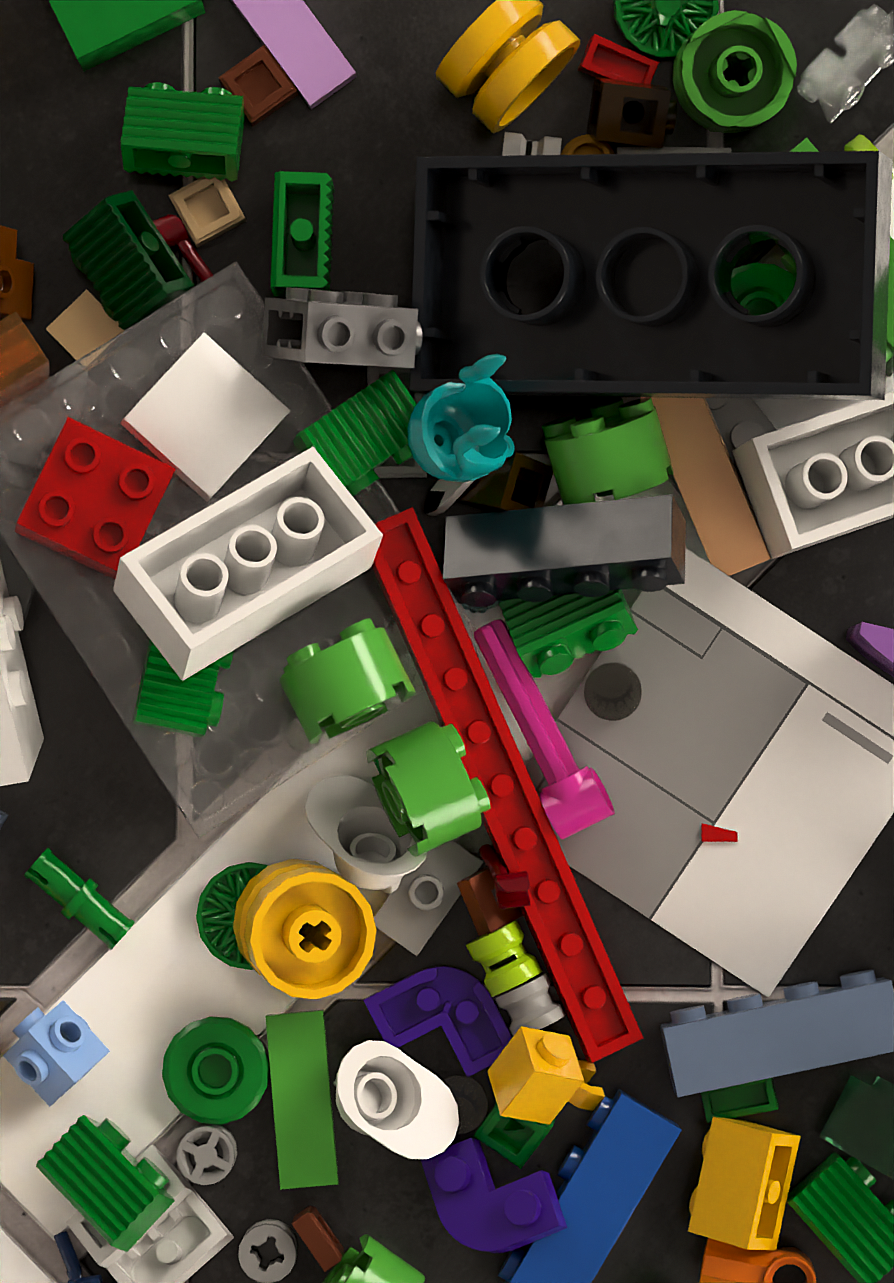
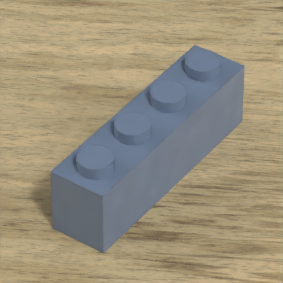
M864 970L840 976L842 986L819 991L817 982H808L783 988L785 998L763 1003L759 993L727 1000L729 1010L706 1015L704 1005L670 1012L672 1022L660 1024V1030L675 1095L683 1097L894 1052V990L892 981L885 977L876 979L874 970Z

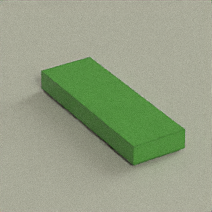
M324 1009L267 1014L265 1018L280 1190L337 1185L339 1178Z

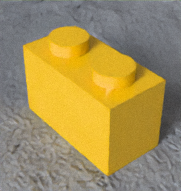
M713 1117L711 1127L702 1143L704 1159L698 1186L694 1189L690 1199L691 1219L688 1232L747 1250H776L801 1136L741 1119Z

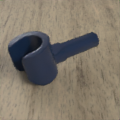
M67 1231L53 1236L67 1269L68 1283H103L101 1274L83 1277L82 1266Z

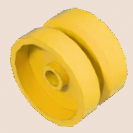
M496 0L455 42L436 71V79L456 98L472 94L480 89L474 99L473 115L492 133L500 132L520 116L557 78L580 46L581 40L560 20L545 23L536 29L541 21L543 3L540 0Z
M289 859L267 866L249 880L236 903L233 929L240 953L250 966L270 985L291 997L320 999L343 991L361 976L373 955L376 926L370 904L355 885L316 861ZM306 922L309 923L307 930L300 934L301 927Z

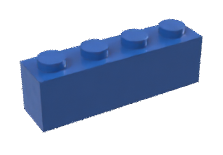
M620 1089L617 1090L613 1099L605 1096L592 1112L586 1124L594 1129L583 1150L574 1145L557 1173V1176L564 1179L556 1195L567 1228L527 1244L523 1250L518 1248L510 1251L497 1276L504 1279V1283H592L682 1131L680 1126Z

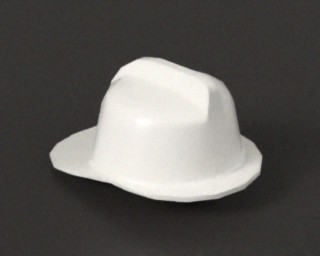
M332 776L319 781L308 792L304 806L307 822L315 834L333 851L335 865L339 874L356 887L368 890L381 889L385 893L391 894L398 889L401 879L405 874L415 871L425 861L427 852L415 857L407 850L416 842L410 833L398 837L383 809L374 785L368 781L353 776Z
M365 1041L352 1047L343 1057L333 1084L336 1086V1105L340 1116L351 1129L363 1135H369L392 1152L408 1159H429L443 1153L452 1143L459 1125L458 1105L450 1089L435 1074L415 1062L400 1049L385 1041Z

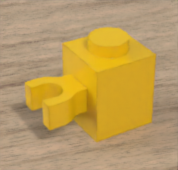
M521 1026L487 1071L500 1116L550 1125L567 1102L578 1108L594 1111L605 1097L602 1087L587 1084L596 1073L595 1064L577 1060L570 1036Z

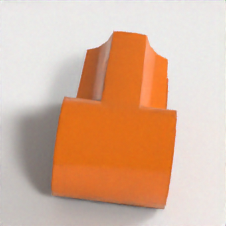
M707 1237L699 1283H774V1273L779 1267L784 1265L800 1267L806 1275L803 1283H816V1275L810 1258L797 1248L782 1247L776 1248V1250H747Z

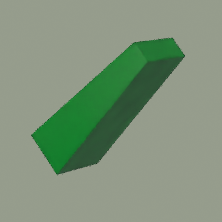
M773 1077L701 1092L707 1123L712 1122L713 1117L736 1118L778 1110L779 1108Z

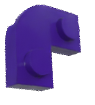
M436 966L422 969L363 1000L383 1040L396 1048L442 1026L467 1078L491 1066L512 1039V1035L486 987L471 974L457 968Z
M471 1137L447 1147L443 1153L434 1157L420 1159L443 1226L455 1240L464 1246L479 1251L504 1253L567 1228L550 1174L541 1170L495 1189L480 1140Z

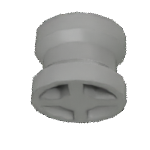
M547 973L535 976L494 997L498 1007L506 1010L512 1021L509 1027L512 1037L521 1026L540 1030L566 1015L562 1005L554 1002L549 993L551 982Z
M201 1123L191 1128L180 1141L176 1153L178 1167L182 1174L191 1182L200 1185L215 1184L224 1179L234 1166L238 1154L237 1144L232 1133L222 1125Z
M265 1219L256 1222L247 1230L239 1245L238 1258L241 1268L248 1277L257 1282L273 1283L282 1280L290 1273L298 1255L296 1235L287 1224L279 1220Z

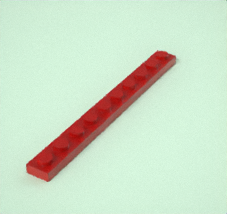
M411 507L375 523L383 537L372 569L441 727L451 723L457 729L466 750V755L460 759L470 779L477 777L486 790L491 809L481 813V819L498 858L503 866L506 867L507 873L527 871L530 906L520 907L586 1060L593 1063L644 1038L450 591L443 580V575L414 508Z

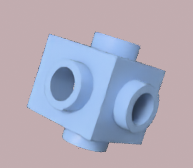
M62 1000L46 1015L38 1007L13 1029V1033L19 1040L3 1057L14 1067L18 1077L30 1085L50 1107L99 1063L110 1050L91 1031L87 1022Z

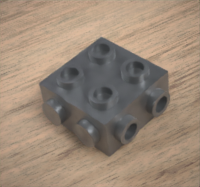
M286 287V299L265 298L262 356L309 363L414 368L415 355L418 354L422 344V328L417 321L418 309L397 307V295Z

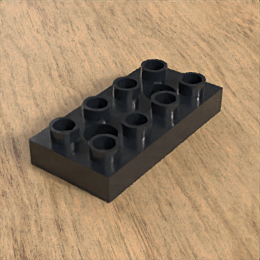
M880 151L417 157L412 309H418L417 321L422 328V344L418 354L415 355L414 368H410L409 390L427 394L448 382L465 384L459 378L461 369L473 366L474 363L487 355L500 354L506 356V361L490 378L502 388L506 396L885 400L893 160ZM779 239L778 244L786 248L796 262L797 276L793 291L788 299L776 310L764 315H748L750 310L738 303L732 293L731 276L734 265L739 256L751 245L762 240ZM549 240L548 245L560 253L564 265V279L561 290L554 301L543 310L523 315L521 313L522 309L516 307L508 295L506 279L509 266L513 258L523 252L530 243Z

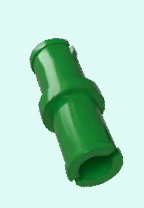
M49 848L39 856L23 875L27 879L32 880L63 907V910L60 912L68 920L74 916L102 940L110 950L116 946L135 923L95 890L99 886L91 878L85 882L57 858Z

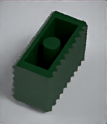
M132 190L104 198L63 234V241L69 244L73 263L81 272L87 275L88 280L94 283V289L100 292L104 311L111 319L118 321V327L123 330L153 321L165 309L171 307L174 302L185 295L187 291L194 288V284Z

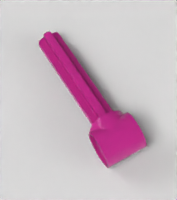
M497 619L478 628L474 632V639L548 783L547 786L541 789L542 792L539 795L543 808L558 836L563 840L614 815L615 811L612 802L595 770L592 767L588 768V766L581 769L578 768L531 673L519 657L505 622L502 619Z

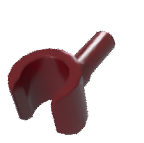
M169 214L153 221L169 247L178 245L181 255L203 285L215 278L194 249L185 225L180 218Z
M485 844L480 847L479 854L495 882L498 907L508 909L530 906L528 894L530 883L527 871L507 873L506 867L503 866L491 845Z

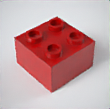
M68 417L17 520L15 532L110 578L116 579L120 557L139 547L176 468Z

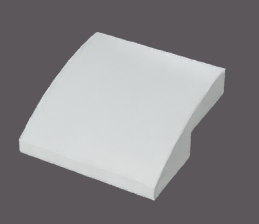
M204 332L146 393L120 424L163 463L176 468L174 473L208 502L285 419L291 410Z
M150 1145L136 1160L139 1162L143 1157L148 1158L168 1177L169 1182L163 1188L174 1198L175 1202L128 1252L111 1246L79 1211L73 1214L66 1221V1224L96 1263L106 1268L117 1283H184L234 1237L156 1146Z

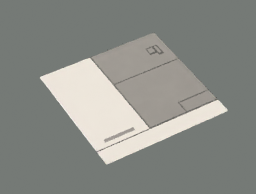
M685 548V584L667 585L660 591H642L630 608L638 631L635 635L628 634L619 646L600 653L555 721L578 768L592 767L599 776L612 802L615 814L563 840L558 836L554 828L553 831L570 867L766 997H769L894 813V684ZM630 684L633 685L632 688L635 691L630 692L633 700L628 696L624 698L628 706L622 701L617 702L618 711H616L613 702H609L607 710H605L606 702L603 700L598 706L599 698L596 697L594 699L595 694L593 692L596 690L603 697L616 698L623 695L629 689ZM533 755L526 768L540 798L541 789L547 786L548 783ZM703 823L738 832V842H702L701 825Z

